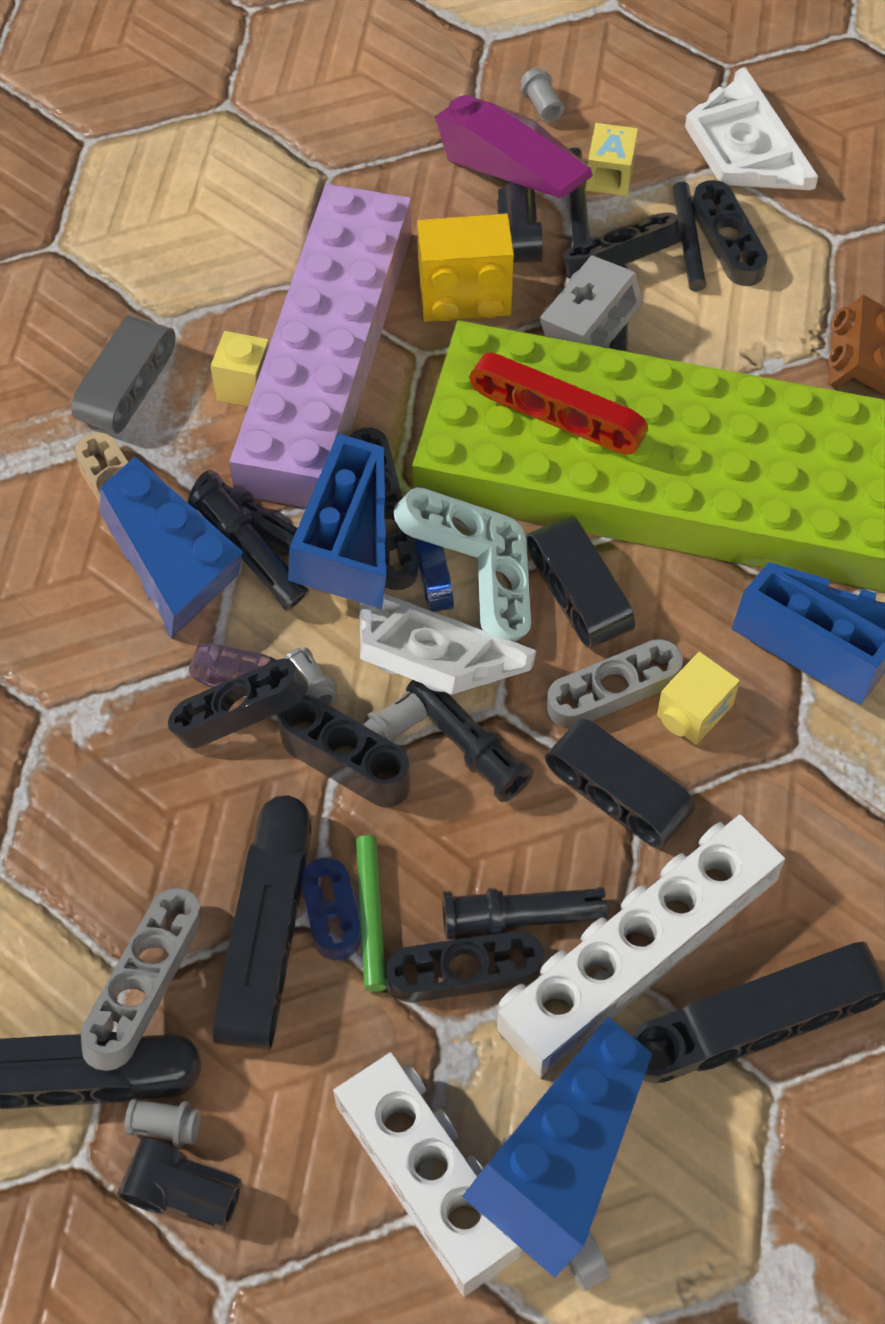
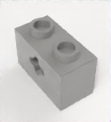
M591 255L581 269L572 275L569 283L557 298L547 305L542 316L539 318L545 337L607 348L643 303L636 272Z

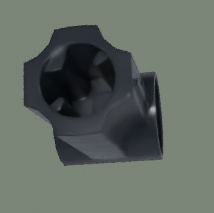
M509 181L504 188L498 189L497 207L498 214L508 213L514 254L513 263L542 262V223L537 222L535 190Z
M141 1138L118 1189L117 1196L135 1207L152 1213L164 1214L168 1210L224 1231L229 1221L232 1220L238 1205L243 1185L242 1180L187 1160L188 1157L184 1153L168 1144L154 1139Z

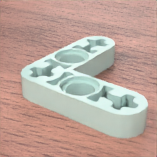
M411 489L394 508V518L399 528L413 538L478 558L480 623L482 630L498 638L507 639L515 643L528 633L531 627L527 540L521 525L506 515L428 489ZM452 518H457L466 525L469 536L460 533L455 528ZM496 571L503 573L509 579L512 590L504 588L498 582L495 574Z

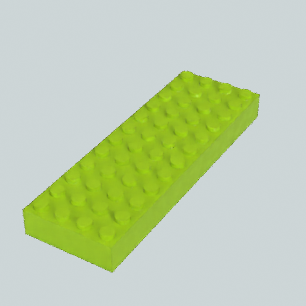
M457 320L413 461V489H428L506 515L512 519L542 525H549L569 516H574L587 534L758 568H764L768 562L829 579L830 582L885 593V400ZM485 353H496L636 411L648 424V432L635 453L625 455L617 453L484 397L474 389L470 383L469 375L482 355Z

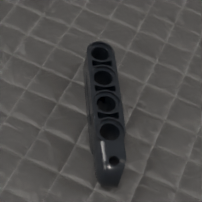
M290 795L272 798L264 804L258 815L253 843L247 855L213 1026V1041L215 1044L270 1051L273 1045L312 835L309 810L302 801Z
M864 941L855 942L645 1022L636 1029L632 1036L652 1053L643 1080L657 1084L668 1082L694 1071L701 1072L714 1069L866 1011L885 1001V977L868 944Z
M111 1032L105 1041H98V1045L106 1046L110 1040L117 1041V1032ZM81 1034L0 1039V1110L119 1103L131 1101L132 1098L157 1099L177 1097L190 1090L199 1078L202 1066L200 1055L193 1042L181 1035L142 1036L132 1057L125 1065L117 1069L105 1071L88 1065L83 1058Z

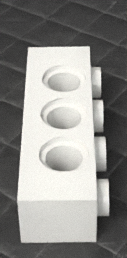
M390 1052L333 1089L337 1109L463 1297L521 1257L522 1249L478 1210L476 1211L481 1219L477 1225L470 1229H458L449 1222L448 1216L455 1208L468 1206L475 1209L461 1196L481 1173L483 1167L472 1155L464 1159L453 1143L458 1138L454 1126L441 1109L432 1112L421 1096L426 1092L425 1086L409 1063L401 1067ZM402 1112L410 1115L415 1122L407 1131L396 1133L384 1126L385 1120L394 1113ZM426 1159L440 1160L447 1167L446 1173L437 1180H425L415 1170Z

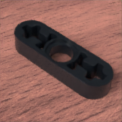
M707 180L700 183L694 191V215L729 280L740 286H752L759 283L765 274L768 255L733 191L727 184L718 180ZM715 204H719V210H718V213H717V214H716L717 208H716ZM730 227L739 231L740 235L728 238L722 236L718 230ZM741 251H743L742 258L744 262H739Z
M674 213L654 214L566 249L562 256L567 277L571 279L572 275L581 269L591 255L622 266L677 244L682 239L678 215Z
M275 660L185 699L171 712L168 719V728L187 748L201 747L294 707L305 696L308 690V680L291 660ZM246 696L245 700L236 709L229 712L236 701Z
M511 931L403 947L395 951L387 962V984L390 992L397 999L410 1003L509 989L519 984L526 986L534 982L540 975L543 964V948L535 936L524 931ZM521 949L524 957H530L526 960V968L516 969L515 963L508 960L511 957V950ZM495 951L494 962H496L497 974H489V955L487 952ZM467 954L475 957L479 961L481 968L474 977L460 979L451 973L449 969L450 962L458 955ZM440 959V972L443 982H435V971L433 970V960ZM415 964L416 971L421 973L418 975L417 984L407 985L406 978L400 976L404 974L405 965Z

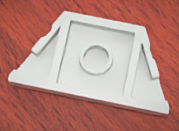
M746 67L735 72L734 81L725 89L719 86L709 95V99L705 103L697 105L686 115L685 129L718 181L732 186L812 190L816 188L818 175Z
M384 594L382 609L363 603L359 605L360 659L378 666L379 669L386 673L400 674L423 683L430 690L446 692L452 695L521 674L533 668L537 650L507 639L498 638L481 629L390 595Z

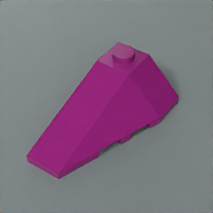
M464 95L453 99L449 107L435 116L447 159L450 162L561 199L593 176L592 170L587 164L535 120L494 103L477 99L470 95Z

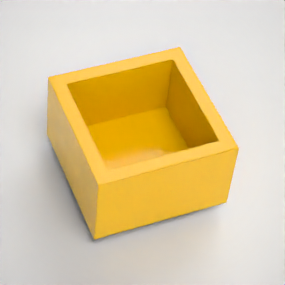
M508 213L417 220L418 274L423 322L481 317L493 318L511 315L514 254Z

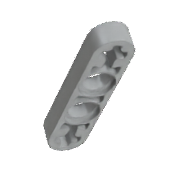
M173 888L159 893L153 899L83 1024L81 1045L83 1058L88 1065L95 1069L108 1071L125 1065L132 1057L200 926V904L193 893L185 889ZM176 912L185 913L178 914L171 925V932L167 931V917H173ZM148 948H161L169 954L164 961L155 964L146 963L139 957L142 951ZM127 989L140 990L147 996L143 1002L133 1006L123 1005L116 1000V996ZM113 1021L118 1023L117 1041L110 1040L106 1046H99L98 1041H105L113 1029Z

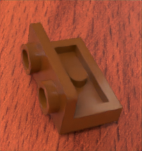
M863 294L849 306L841 308L832 320L831 352L828 358V385L837 389L854 378L885 395V307Z

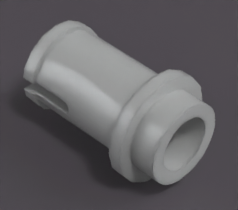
M540 68L527 71L521 79V93L525 98L532 101L543 122L549 123L557 120L564 113L565 106L551 86L552 77L548 72Z
M305 647L303 651L301 648L294 649L284 657V659L291 660L307 678L308 690L306 694L316 697L329 706L335 702L337 697L335 693L336 683L330 677H325L308 648Z
M408 691L378 714L374 712L367 714L362 725L394 743V738L419 721L421 722L426 719L427 712L421 700L414 693L411 694Z
M132 1098L125 1116V1134L173 1141L174 1147L182 1148L185 1143H195L200 1128L201 1112L198 1109H192L189 1102L183 1101L180 1106H173Z

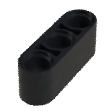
M569 516L527 533L528 551L536 568L586 648H592L634 630L635 618L627 598L583 527L574 516Z
M305 694L303 699L294 707L277 714L282 745L292 756L380 807H394L401 804L407 798L410 792L409 759L406 752L395 743L309 694ZM299 722L312 724L305 729L292 728V726ZM342 746L354 748L352 752L347 754L333 752ZM383 771H391L397 774L396 777L389 780H382L376 777L378 773Z
M578 719L545 755V762L549 769L561 781L650 846L662 848L696 809L692 797L683 787L590 720Z

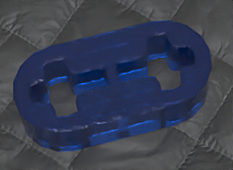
M414 538L427 609L432 612L454 609L453 591L444 547Z
M319 858L312 861L302 874V889L313 942L317 952L324 958L333 961L344 960L351 957L358 950L361 943L360 922L350 877L346 867L340 861L332 858ZM322 876H329L331 882L334 883V900L325 902L322 889L317 887L320 882L319 878ZM338 915L342 931H346L343 936L344 941L334 943L332 937L328 935L330 933L328 917Z

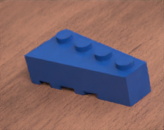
M609 1017L604 1020L461 1196L554 1278L584 1248L652 1056L648 1049Z

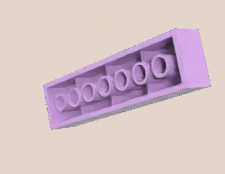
M325 184L229 461L234 489H245L252 494L254 499L302 508L307 507L337 433L348 437L350 435L412 235L411 197Z

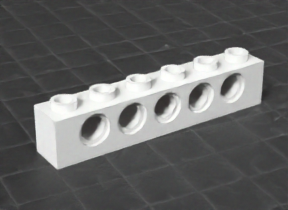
M741 814L726 826L722 822L713 825L700 839L699 848L687 857L683 853L675 856L662 869L660 873L662 878L648 889L644 885L637 887L624 899L621 904L622 910L613 918L607 921L602 917L595 921L581 936V944L568 954L564 950L554 954L541 968L540 973L542 975L527 988L523 984L515 986L501 999L498 1005L500 1010H498L497 1031L540 1079L588 1040L607 1017L613 1019L778 881L785 858ZM717 869L724 872L729 879L726 881H716L708 877L705 871ZM681 901L691 911L684 914L675 913L666 906V903ZM631 933H641L646 935L652 943L644 947L634 946L628 942L626 936ZM599 965L608 969L612 976L606 980H594L584 970L590 966ZM550 999H562L570 1005L571 1010L566 1014L555 1015L548 1012L543 1004Z

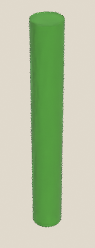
M363 835L356 839L364 989L368 992H380L386 989L378 847L375 836Z

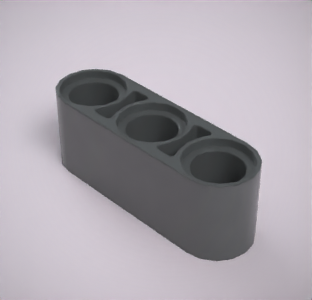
M132 314L126 316L76 390L71 407L73 418L115 434L121 433L169 361L176 340L174 329Z

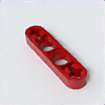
M485 353L482 355L469 375L470 383L474 389L484 397L624 455L635 453L648 432V424L636 411L496 353Z

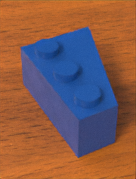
M337 433L290 545L288 581L382 609L386 583L384 447Z
M137 457L130 460L100 487V514L127 562L132 564L143 584L144 592L148 599L153 601L164 621V627L172 639L239 575L243 552Z
M768 562L743 592L732 630L852 701L862 705L885 674V603L875 600L877 593L861 589L859 595L829 587V579Z

